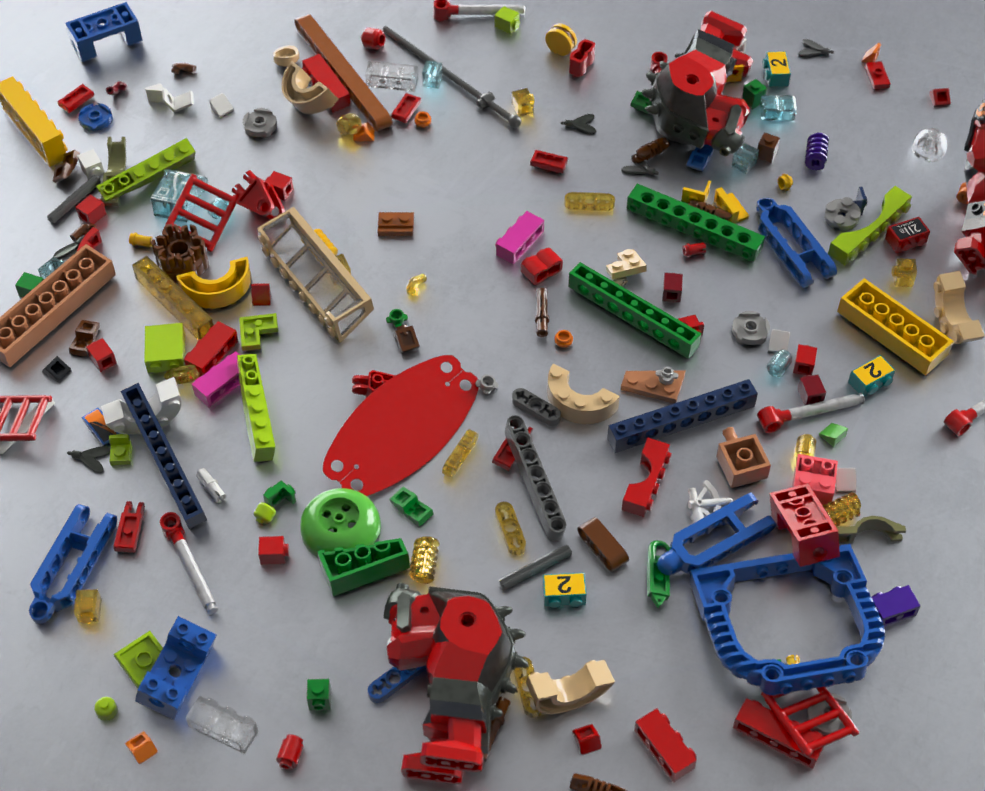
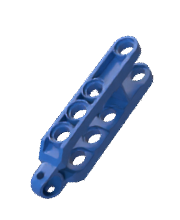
M761 198L757 201L756 210L761 216L758 231L761 235L765 236L767 243L802 288L814 283V279L812 280V276L806 268V263L812 261L826 279L837 275V267L834 261L790 206L778 205L772 198ZM777 222L782 223L804 252L797 254L796 251H793L788 245L787 239L782 237L778 232L777 226L773 224Z
M748 493L675 533L669 551L659 557L657 567L663 574L669 576L679 571L690 574L692 569L710 567L767 535L777 526V523L769 515L748 527L743 525L738 517L742 516L743 512L750 509L754 504H758V499L753 493ZM728 523L736 533L696 556L690 555L684 547L685 544L693 543L696 538L703 534H709L712 529L721 524L724 526Z
M82 504L75 506L30 583L35 598L29 607V614L34 622L38 624L46 623L55 611L58 612L73 605L116 528V515L106 513L100 524L96 525L91 536L80 533L89 519L90 508ZM71 549L84 551L81 557H78L77 564L72 573L68 574V580L62 591L48 598L46 592Z

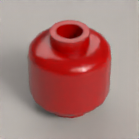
M369 27L361 34V41L365 48L378 50L385 44L386 37L381 29Z

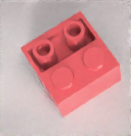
M798 454L792 487L808 483L820 503L824 506H831L835 492L838 461Z

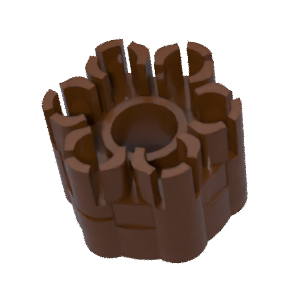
M172 224L166 225L162 235L155 237L156 241L154 239L151 241L157 268L160 270L165 282L168 284H178L177 275L192 271L201 277L208 270L209 261L204 239L202 240L198 236L196 226L190 224L191 233H189L187 225L181 227V232L177 225L173 227Z

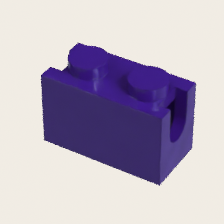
M909 585L904 587L897 586L889 592H879L871 597L884 627L917 616L921 607Z

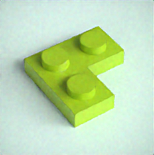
M276 313L239 317L242 351L261 349L260 334L278 332Z

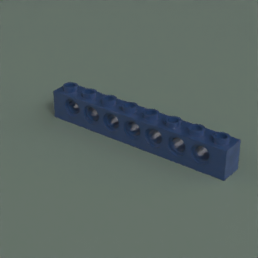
M750 379L610 424L608 425L607 439L614 453H618L645 444L647 438L657 440L755 407L758 393Z
M136 383L121 390V394L188 529L207 521L205 513L139 383Z

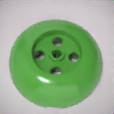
M347 488L331 489L317 495L305 507L300 521L302 541L306 548L316 557L318 555L317 551L320 550L330 552L335 551L334 548L339 547L350 549L356 548L355 545L359 544L365 546L373 545L381 531L380 515L374 503L364 494ZM349 523H356L352 528L349 527Z

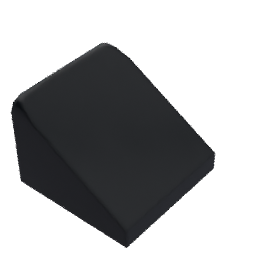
M56 356L42 372L58 382L71 368Z

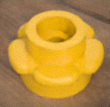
M782 174V176L778 177L777 183L781 190L786 189L788 191L793 185V180L788 174Z

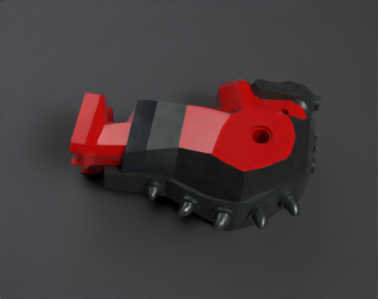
M709 11L703 17L700 26L701 30L697 29L685 53H676V59L669 63L661 61L660 68L662 70L659 73H646V77L651 82L652 87L651 89H643L641 93L652 101V106H647L645 109L648 113L654 114L655 125L660 135L671 141L694 145L700 149L705 144L711 145L722 156H728L735 153L745 140L741 128L746 123L750 108L744 99L721 94L728 76L731 74L736 75L739 70H733L734 66L743 65L742 77H746L751 69L753 60L751 56L733 49L734 46L740 47L747 32L746 27L720 14Z
M399 583L396 589L390 593L384 608V619L389 620V624L392 625L391 637L387 644L389 664L401 671L427 665L429 678L427 698H430V710L422 726L423 734L428 737L430 742L422 743V749L419 753L403 755L402 776L410 779L457 785L462 782L463 771H482L483 754L489 753L491 719L494 720L495 717L503 715V711L496 708L494 704L501 693H517L516 686L510 682L511 672L516 667L524 669L528 668L529 665L523 657L518 655V652H515L514 646L516 640L525 637V632L521 629H511L504 622L505 617L513 611L511 607L494 606L488 597L482 593L431 586L428 589V594L421 595L419 591L410 590L407 584Z

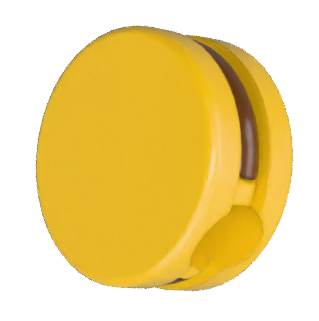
M555 24L547 32L545 42L552 52L566 56L576 46L577 37L570 27L564 24Z

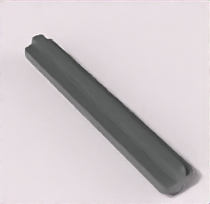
M93 175L47 215L48 221L51 223L57 222L101 183L100 178Z
M564 545L501 578L499 585L503 590H507L570 557L572 550L568 545Z

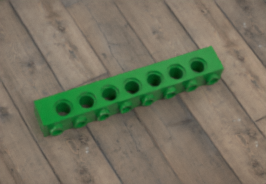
M638 183L627 197L626 209L754 262L763 249L765 236Z
M579 262L569 272V288L689 359L699 348L702 333L585 264Z

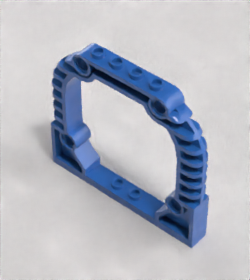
M850 544L839 546L840 557L802 567L799 566L793 553L690 570V586L702 620L706 622L718 658L722 665L731 671V674L737 678L746 679L748 684L760 686L761 691L767 695L789 694L795 691H808L813 688L853 683L865 677L867 667L875 661L883 648L885 630L879 612L866 587V577ZM811 570L815 577L831 584L833 595L845 599L860 632V644L845 647L841 651L840 656L790 665H785L775 659L758 661L746 653L737 640L729 618L732 604L731 592L734 590L735 582Z

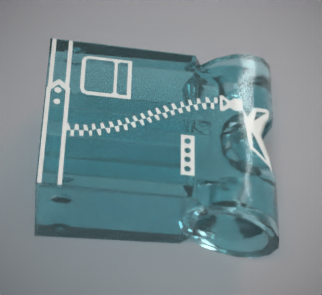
M165 169L164 178H162L151 196L154 216L169 218L191 175L190 173ZM196 175L197 179L208 184L207 177ZM193 185L189 194L199 198L205 190ZM185 200L182 209L192 213L196 204ZM178 215L176 218V220L178 221H188V219L180 215Z

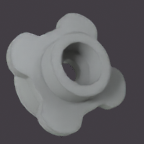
M664 367L662 370L656 371L659 382L665 385L672 384L674 379H677L679 376L670 367Z
M488 374L483 375L481 380H477L475 383L486 395L490 394L493 389L498 388L495 378Z

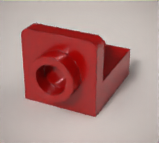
M696 314L678 318L681 322L702 333L701 336H703L704 323L698 321Z

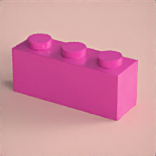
M528 211L519 216L516 223L507 229L506 234L496 241V256L514 265L544 232V219Z
M235 351L225 357L222 362L213 366L207 373L198 377L192 383L194 395L207 407L210 408L240 385L237 355L240 354Z

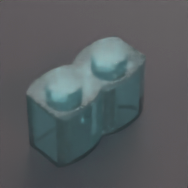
M771 94L761 96V119L766 121L777 119L781 121L795 120L797 112L795 97Z

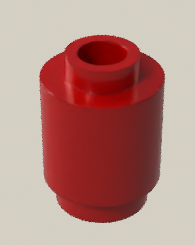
M288 734L282 740L276 758L281 768L291 770L297 767L304 747L301 737Z

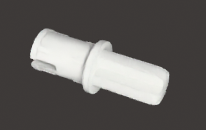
M205 468L199 469L196 477L203 484L204 490L209 492L216 503H221L222 501L218 495L223 500L226 499L227 495L219 487L218 481L213 479Z

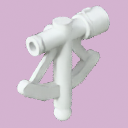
M708 480L703 482L704 488L698 496L696 488H689L690 501H688V508L692 509L693 514L690 516L692 524L704 518L703 514L706 516L711 514L704 507H714L715 512L721 506H726L733 502V499L730 497L720 498L717 490ZM708 490L712 499L702 500L701 498Z

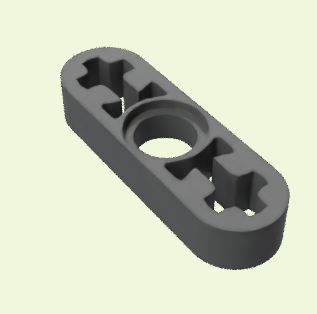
M517 388L513 391L512 403L514 406L549 426L559 424L561 412L557 407L524 388ZM533 404H539L541 406V409L534 410L531 408V406Z

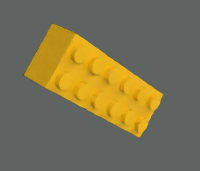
M13 76L1 81L0 103L5 113L49 167L62 162L64 154L68 149L62 140L64 136L61 130H57L54 122L48 119L46 112L40 110L37 101L32 100L30 93L24 90L20 81H16Z
M865 278L840 299L837 310L839 314L925 376L949 355L954 342L952 339Z

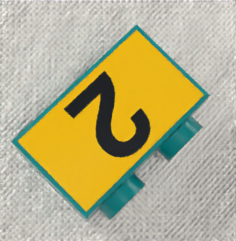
M786 51L766 52L765 59L762 60V67L765 69V80H768L769 87L789 86L791 72Z
M879 355L852 370L848 383L858 394L862 393L864 397L868 394L872 395L879 388L887 387L893 382L895 369Z
M584 573L543 575L544 607L557 608L568 605L572 607L586 605L587 594Z

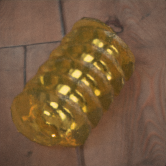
M850 492L848 495L822 505L836 527L840 526V522L844 524L847 522V519L852 520L854 516L859 517L861 514V502L854 492Z
M424 536L414 541L409 576L416 582L428 584L434 581L433 575L436 572L434 568L437 565L438 547L440 545L439 540L436 538Z

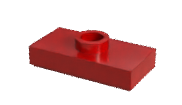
M882 61L867 62L865 69L873 89L890 88L891 83Z
M81 84L57 101L58 106L71 113L95 96L94 91Z
M406 93L391 113V118L407 123L421 103V98Z
M535 150L530 166L563 173L568 163V157Z

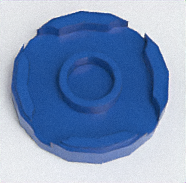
M98 103V105L89 104L83 107L78 114L80 125L88 131L102 130L108 127L113 119L111 109L102 103Z

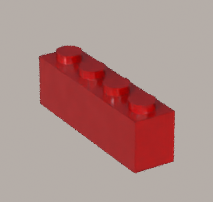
M320 54L302 60V69L311 78L309 82L311 87L319 81L338 98L334 106L330 108L333 113L351 106L349 92Z
M745 699L733 724L734 729L811 769L814 768L824 748L821 747L814 750L811 756L806 757L773 711L764 707L756 700ZM790 720L794 726L800 724L798 721ZM807 730L800 733L806 743L823 737L821 733L815 730Z

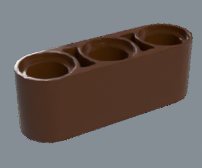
M593 517L577 527L581 539L610 572H613L629 561V556L625 549L598 518Z

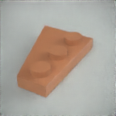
M673 370L679 376L669 385L659 382L656 371H626L621 384V390L674 404L677 402L686 370Z

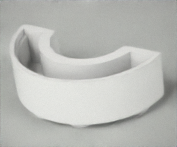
M174 377L156 384V393L148 399L161 427H166L176 417L181 408V397ZM118 399L101 406L105 424L114 432L141 434L125 402Z

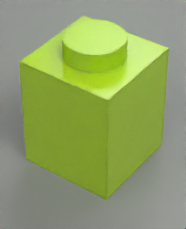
M505 6L494 15V27L508 34H511L520 26L519 13Z

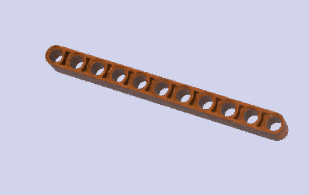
M307 14L295 19L294 23L298 32L315 54L322 56L349 92L350 99L374 130L378 132L392 126L393 121L389 112L312 15Z

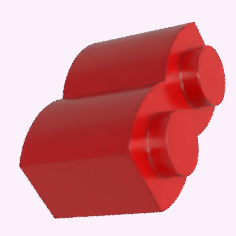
M587 39L580 41L577 49L570 54L569 74L577 77L585 74L587 67L594 62L595 42Z
M551 248L541 249L536 255L526 257L521 263V272L534 285L556 275L563 269V260Z

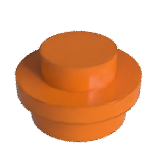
M421 111L416 114L414 121L417 126L426 127L430 125L431 117L427 112Z
M560 330L554 337L555 344L563 348L569 347L573 343V336L568 330Z

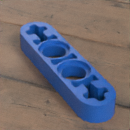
M427 665L417 667L414 671H401L393 666L369 685V699L374 703L385 701L425 671ZM392 675H398L401 678L396 684L389 682V678ZM375 689H377L378 691L381 690V693H382V694H381V695H379V694H377V693L374 694V690H375Z

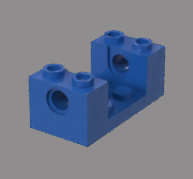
M127 2L65 23L70 43L81 62L97 57L94 41L120 32L123 34L127 46L143 41L138 19Z
M178 616L168 633L166 643L150 672L147 671L137 690L135 702L174 720L206 661L217 634ZM176 667L181 671V674L173 677L169 674V669Z

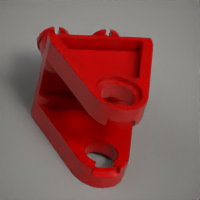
M251 170L246 172L248 177L245 174L243 175V179L250 184L246 190L239 183L234 186L237 190L232 188V192L239 196L235 202L255 213L273 219L285 212V208L274 186L270 182L257 177ZM274 207H278L279 214L277 216L272 215V210L274 209Z

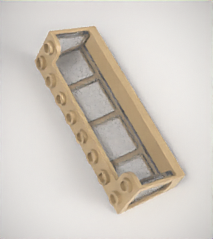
M295 207L290 208L257 228L259 233L257 238L263 246L261 249L266 257L270 256L273 266L275 268L278 267L282 277L289 280L291 288L299 292L300 299L309 304L308 308L312 314L316 313L318 315L319 322L322 326L326 325L327 331L332 338L335 337L339 342H342L374 310L371 297Z

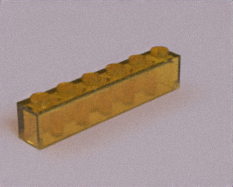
M148 256L132 264L135 278L180 323H183V326L196 339H202L208 333L209 328L214 326L212 318Z

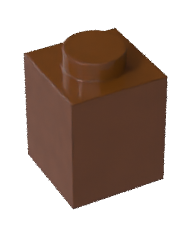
M764 132L758 143L755 158L772 163L778 152L780 137Z

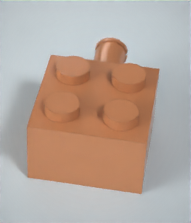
M733 427L724 429L722 434L726 442L719 443L716 457L730 487L734 488L767 479L771 464L756 434L738 438Z

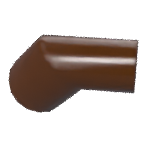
M185 62L174 63L171 72L178 75L180 70L194 74L197 67Z
M92 223L82 224L70 237L76 242L79 237L86 235L96 226Z

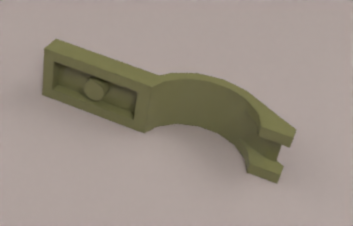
M112 137L107 139L108 169L103 174V182L126 170L125 137H121V142H112ZM101 195V200L105 206H119L120 196L105 201Z
M880 516L864 517L856 522L855 526L836 527L839 531V544H853L857 534L864 530L880 531L888 536L891 542L902 541V534L899 533H906L905 526Z

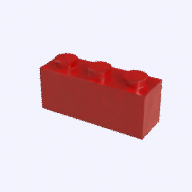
M219 321L210 327L208 333L197 342L191 352L186 354L184 358L186 370L201 377L213 366L218 365L239 342L237 331Z
M656 708L635 722L634 731L673 782L695 769L697 762L695 752L690 747L687 748L681 734L677 730L674 731L670 726L668 717L664 713L661 714Z

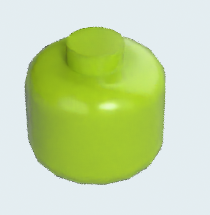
M260 502L253 512L256 521L260 524H263V522L269 524L276 514V510L264 502Z
M106 696L96 701L94 710L100 720L109 721L117 715L118 707L114 699Z

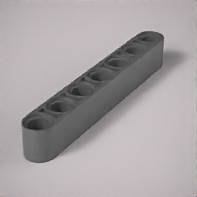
M512 415L507 419L504 431L506 439L547 538L554 542L559 541L563 538L567 526L565 518L524 420L520 416ZM552 527H557L560 530H554Z

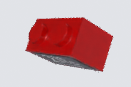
M916 217L889 226L885 239L894 252L898 253L927 243L930 230L920 217Z

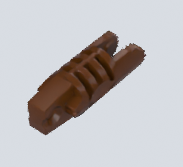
M665 137L653 140L636 150V154L632 156V162L638 164L656 157L668 149L670 143Z
M692 199L688 204L727 221H730L732 216L730 212L716 208V206L711 204L707 205L706 202Z
M577 773L573 774L570 782V789L574 791H627L611 783L608 784L605 781H600V779H594V777Z

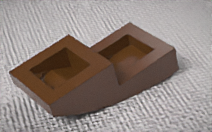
M74 149L64 154L63 163L55 166L52 182L56 183L64 180L72 173L78 162L77 155L80 154L79 151Z
M81 320L75 330L76 337L69 347V354L88 357L86 346L95 342L100 327L99 322Z

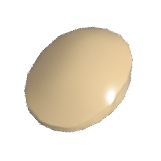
M284 46L277 49L273 53L274 63L282 67H288L292 61L296 63L299 60L298 49L295 46Z

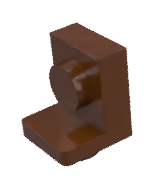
M401 325L396 328L397 330H395L393 336L397 339L401 353L420 347L413 325L408 327L407 325Z

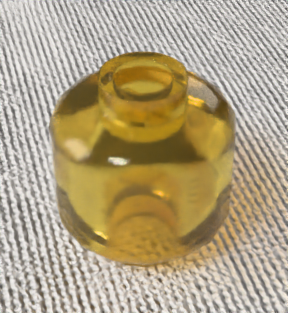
M354 113L341 115L337 120V129L344 136L355 135L361 130V119Z

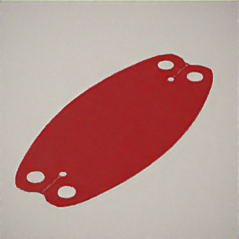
M453 355L431 358L397 374L373 391L343 424L325 456L323 473L329 479L337 480L342 485V488L352 489V480H361L363 488L358 490V492L365 496L377 493L405 479L436 456L459 429L476 398L479 387L475 383L479 379L471 372H465L461 368L459 360ZM444 362L450 363L452 371L449 373L443 372L441 364ZM468 380L471 383L470 390L465 391L461 389L460 382ZM339 460L343 463L344 467L342 471L336 472L331 468V463ZM354 465H358L359 468L354 469Z

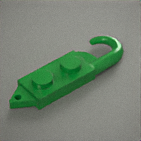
M655 540L648 546L647 597H651L656 607L659 608L670 597L669 575L663 574L657 567L660 556L656 555V547H663L666 551H669L670 547L663 541Z

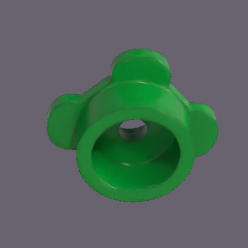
M400 309L392 310L389 316L386 317V322L395 325L396 328L408 320V316Z

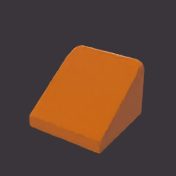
M877 43L865 53L861 62H875L879 55L881 43Z
M369 122L354 127L353 140L355 142L374 141V128Z
M142 731L125 743L139 764L158 752L153 741L145 731Z

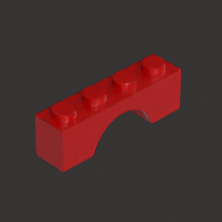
M647 438L642 450L640 464L648 470L649 477L640 483L628 485L622 502V511L645 517L646 512L651 511L654 503L652 497L657 495L660 487L658 481L659 479L663 480L666 468H664L665 463L669 464L671 460L670 444Z

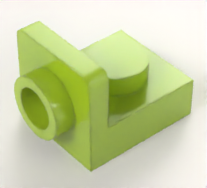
M109 435L111 444L110 465H131L132 443L129 435Z

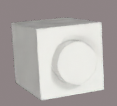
M94 149L77 155L81 169L88 180L93 175L98 177L104 174L102 162Z

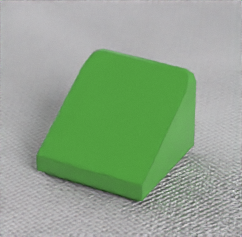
M831 423L819 433V436L834 447L846 437L848 428Z

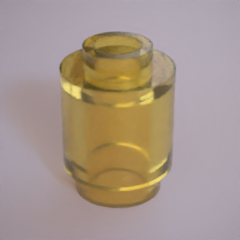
M803 434L797 437L794 453L796 461L798 454L814 457L817 441L812 435Z

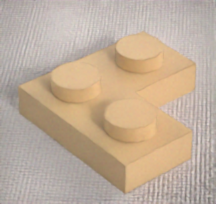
M627 249L617 253L618 261L606 265V272L612 280L647 272L646 264L634 249Z

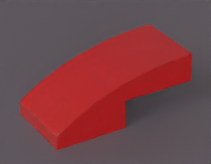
M93 227L84 236L77 251L85 244L95 249L102 242L99 230Z

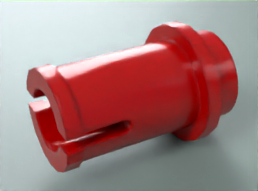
M704 242L691 245L686 243L682 247L683 255L691 257V255L705 254L706 250L703 249H706V245Z

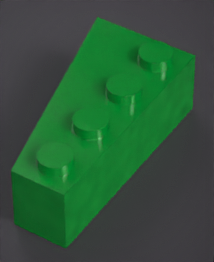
M401 538L374 542V545L369 546L359 544L355 545L356 548L350 549L339 547L334 548L335 551L325 552L324 550L317 551L320 567L333 596L411 568L409 554Z

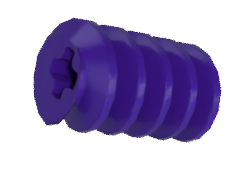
M813 133L807 139L805 165L808 169L817 171L825 167L829 137L824 133Z

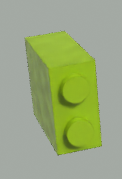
M183 323L145 326L144 362L147 373L186 370Z

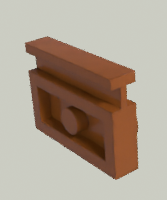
M379 212L378 236H413L414 212Z

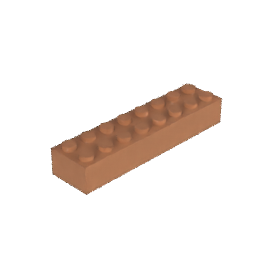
M85 244L0 317V361L10 368L116 275L112 260Z

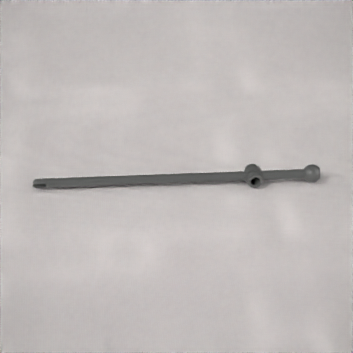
M383 27V32L479 99L476 101V104L480 109L490 107L507 119L509 125L513 128L521 125L522 120L520 116L511 115L493 102L495 100L493 93H480L389 27Z

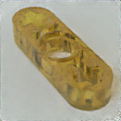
M569 192L564 197V205L571 210L610 211L615 207V197L609 193ZM588 199H591V200H593L594 202L591 203V204H589V203H586L585 201L588 200Z
M471 429L466 431L446 460L442 469L443 474L451 478L455 476L477 443L479 433Z
M500 502L495 507V517L510 554L521 555L526 549V541L515 511L509 502ZM504 509L507 512V519H505L504 513L501 510ZM513 525L516 527V530L508 532L505 530V527ZM515 537L517 544L520 545L518 548L513 545V538Z
M523 657L529 664L528 668H526L527 676L523 677L521 668L516 667L513 671L523 710L527 716L535 718L542 713L538 709L533 710L530 707V698L532 696L529 691H525L522 688V685L527 681V677L535 673L532 661L527 657Z

